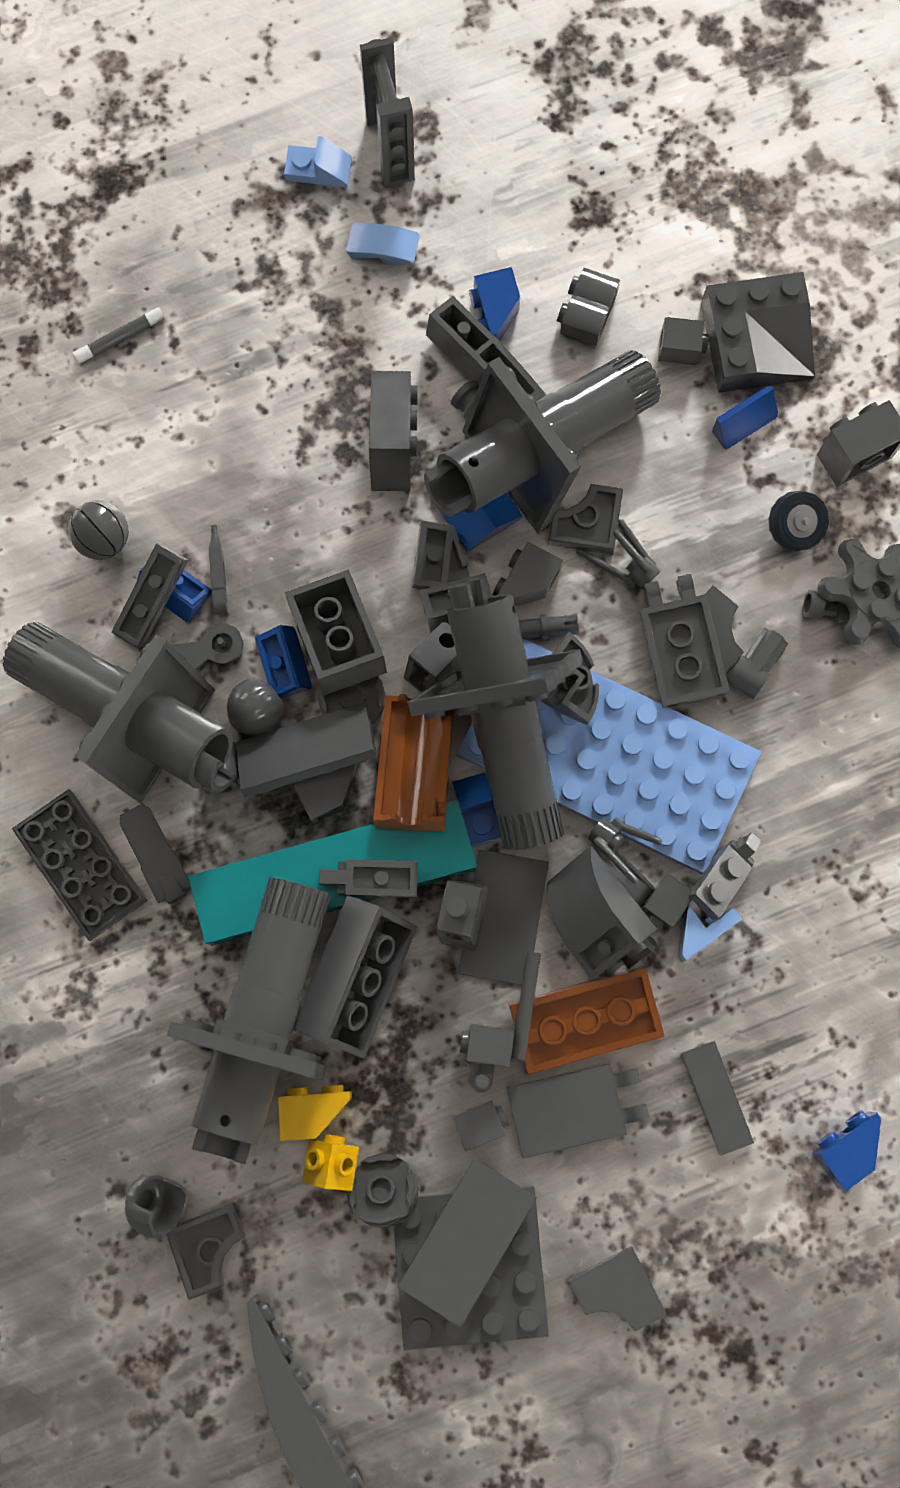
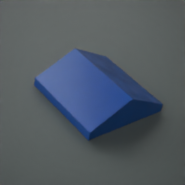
M507 493L473 513L461 511L453 517H448L439 510L448 525L455 526L460 543L467 553L523 518Z

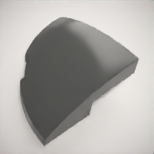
M568 632L552 654L580 649L583 663L574 670L573 675L565 678V682L558 684L556 690L547 693V698L540 701L567 717L587 725L597 707L599 684L596 683L593 686L590 669L594 666L591 656L583 644L573 634Z

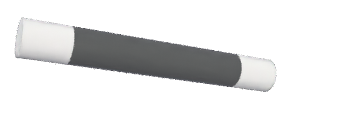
M157 307L74 351L73 354L78 363L81 364L165 319L161 309Z

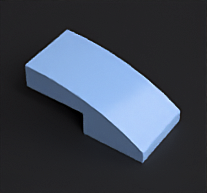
M352 223L346 253L350 258H380L384 265H413L420 235L416 231L395 226Z

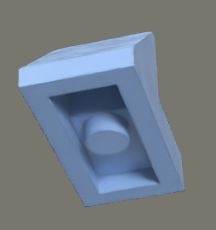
M321 136L317 138L316 148L288 145L284 171L285 181L348 188L352 155Z
M688 906L682 916L677 957L681 962L688 960L741 921L742 917L733 908L726 913L723 912L718 919L706 918L705 921L708 926L705 927L692 908Z

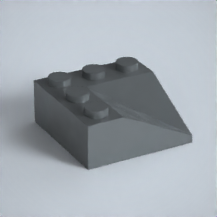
M803 272L706 286L701 307L706 333L709 334L708 343L718 393L815 378L810 301Z

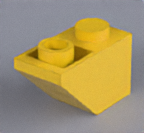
M343 1085L322 1086V1093L308 1094V1087L286 1089L287 1096L278 1097L280 1141L318 1138L352 1099V1091L344 1092Z

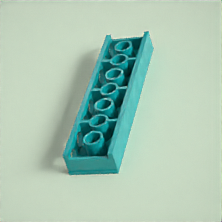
M458 800L447 803L445 832L376 829L375 824H371L188 876L205 944L213 946L252 935L269 877L292 881L329 894L331 897L326 913L340 910L347 896L345 894H337V886H320L319 869L338 870V862H347V859L418 861L417 888L474 872L477 865ZM351 896L366 902L382 898Z

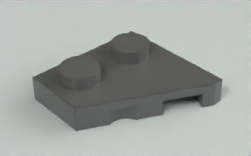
M421 521L412 588L426 589L470 577L467 569L468 562L464 552L460 549V540L455 526Z

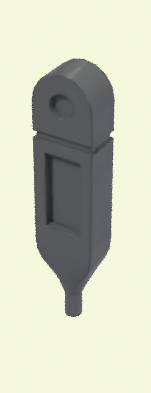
M211 525L212 535L209 544V562L213 590V607L215 614L228 613V598L226 594L224 554L217 534V525Z

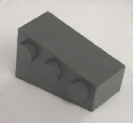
M371 371L369 425L371 491H411V457H417V436H411V431H417V410H411V405H418V385H411V371Z

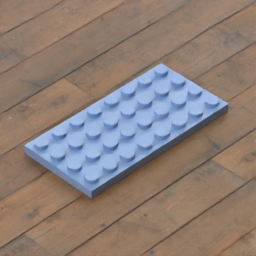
M522 639L527 659L553 653L526 639ZM591 670L593 686L596 683L599 684V697L594 715L587 725L567 717L540 700L536 701L558 805L596 824L603 818L612 822L617 817L627 825L661 838L662 844L657 845L621 831L623 837L702 875L716 852L761 755V751L669 707L662 708V704ZM472 723L457 752V756L485 770L481 749L478 748Z

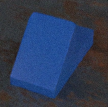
M485 772L453 781L452 784L459 802L471 847L501 839Z

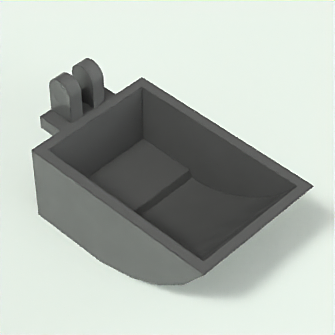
M589 846L547 882V901L554 925L566 947L592 980L602 972L609 977L624 964L630 969L657 947L656 941L650 937L657 928L592 846Z

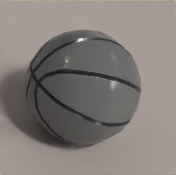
M101 500L89 501L79 506L71 515L68 525L69 537L74 548L83 556L95 560L108 559L118 554L126 545L129 535L128 523L122 511L115 505Z

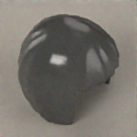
M253 677L236 685L232 689L227 701V716L231 726L246 735L266 733L274 728L286 713L285 705L273 687L267 682Z
M160 1175L142 1177L127 1191L125 1200L127 1221L139 1234L148 1238H161L173 1230L183 1217L187 1206L188 1193L181 1184L163 1178Z

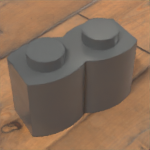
M585 267L582 269L580 276L574 275L568 290V294L572 295L569 304H562L557 317V322L561 323L560 334L597 346L618 294L620 279Z

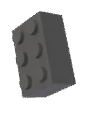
M349 569L285 592L290 612L323 696L387 673L383 652Z

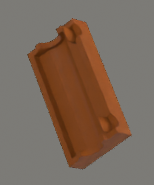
M400 694L399 696L385 695L373 818L375 828L445 832L454 709L445 710L446 714L441 717L425 719L424 714L411 716L408 702L412 699L407 697L406 694Z
M640 966L629 971L611 974L609 977L604 976L536 995L533 1004L526 1058L523 1060L528 1075L665 1037L646 968ZM519 1001L508 1003L515 1028Z

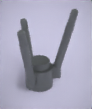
M620 519L618 524L630 543L618 530H615L613 535L633 558L625 568L629 572L628 575L581 548L576 550L577 554L624 581L630 589L636 584L641 589L645 588L644 584L650 583L660 573V570L655 566L656 563L649 557L623 519Z
M617 817L612 822L605 818L601 819L589 834L588 840L598 847L632 883H637L639 879L654 891V885L618 849L625 839L621 835V831L657 845L662 844V839L627 825Z

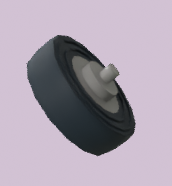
M806 491L788 492L778 498L772 506L768 518L769 531L773 539L783 548L793 551L809 550L819 544L826 535L829 525L828 510L824 502L815 494Z

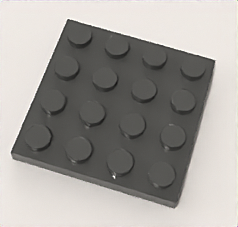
M534 1186L522 1187L531 1194L535 1195ZM453 1193L418 1196L417 1203L411 1214L400 1224L394 1226L398 1284ZM536 1200L460 1328L399 1289L403 1350L549 1337Z

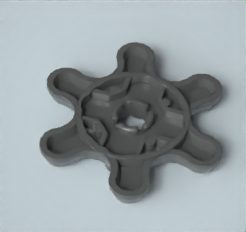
M856 539L844 540L838 547V554L846 565V575L843 578L826 577L822 579L817 587L818 594L825 601L840 602L848 608L850 619L844 627V636L850 643L854 645L864 643L868 639L870 631L879 628L887 632L893 644L900 648V544L890 545L885 550L884 556L881 559H876L865 551L860 541ZM872 586H878L881 589L885 588V598L879 599L872 591Z

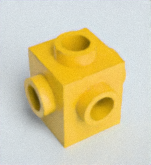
M325 1134L324 1140L309 1139L302 1183L324 1189L352 1191L359 1147L345 1144L346 1137Z

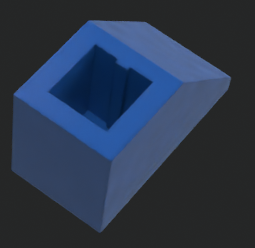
M512 267L475 275L474 288L469 290L473 309L478 308L481 318L478 321L499 341L519 311L520 293Z
M861 1110L846 1120L845 1123L848 1127L840 1133L836 1134L835 1131H832L817 1142L819 1148L812 1154L840 1190L848 1191L875 1171L882 1119L877 1112L868 1111L865 1113Z

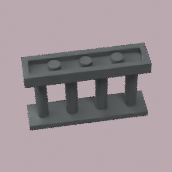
M393 38L373 39L368 43L359 45L365 119L367 126L378 124L381 177L384 187H389L415 180L413 108L410 97L398 99L396 96Z

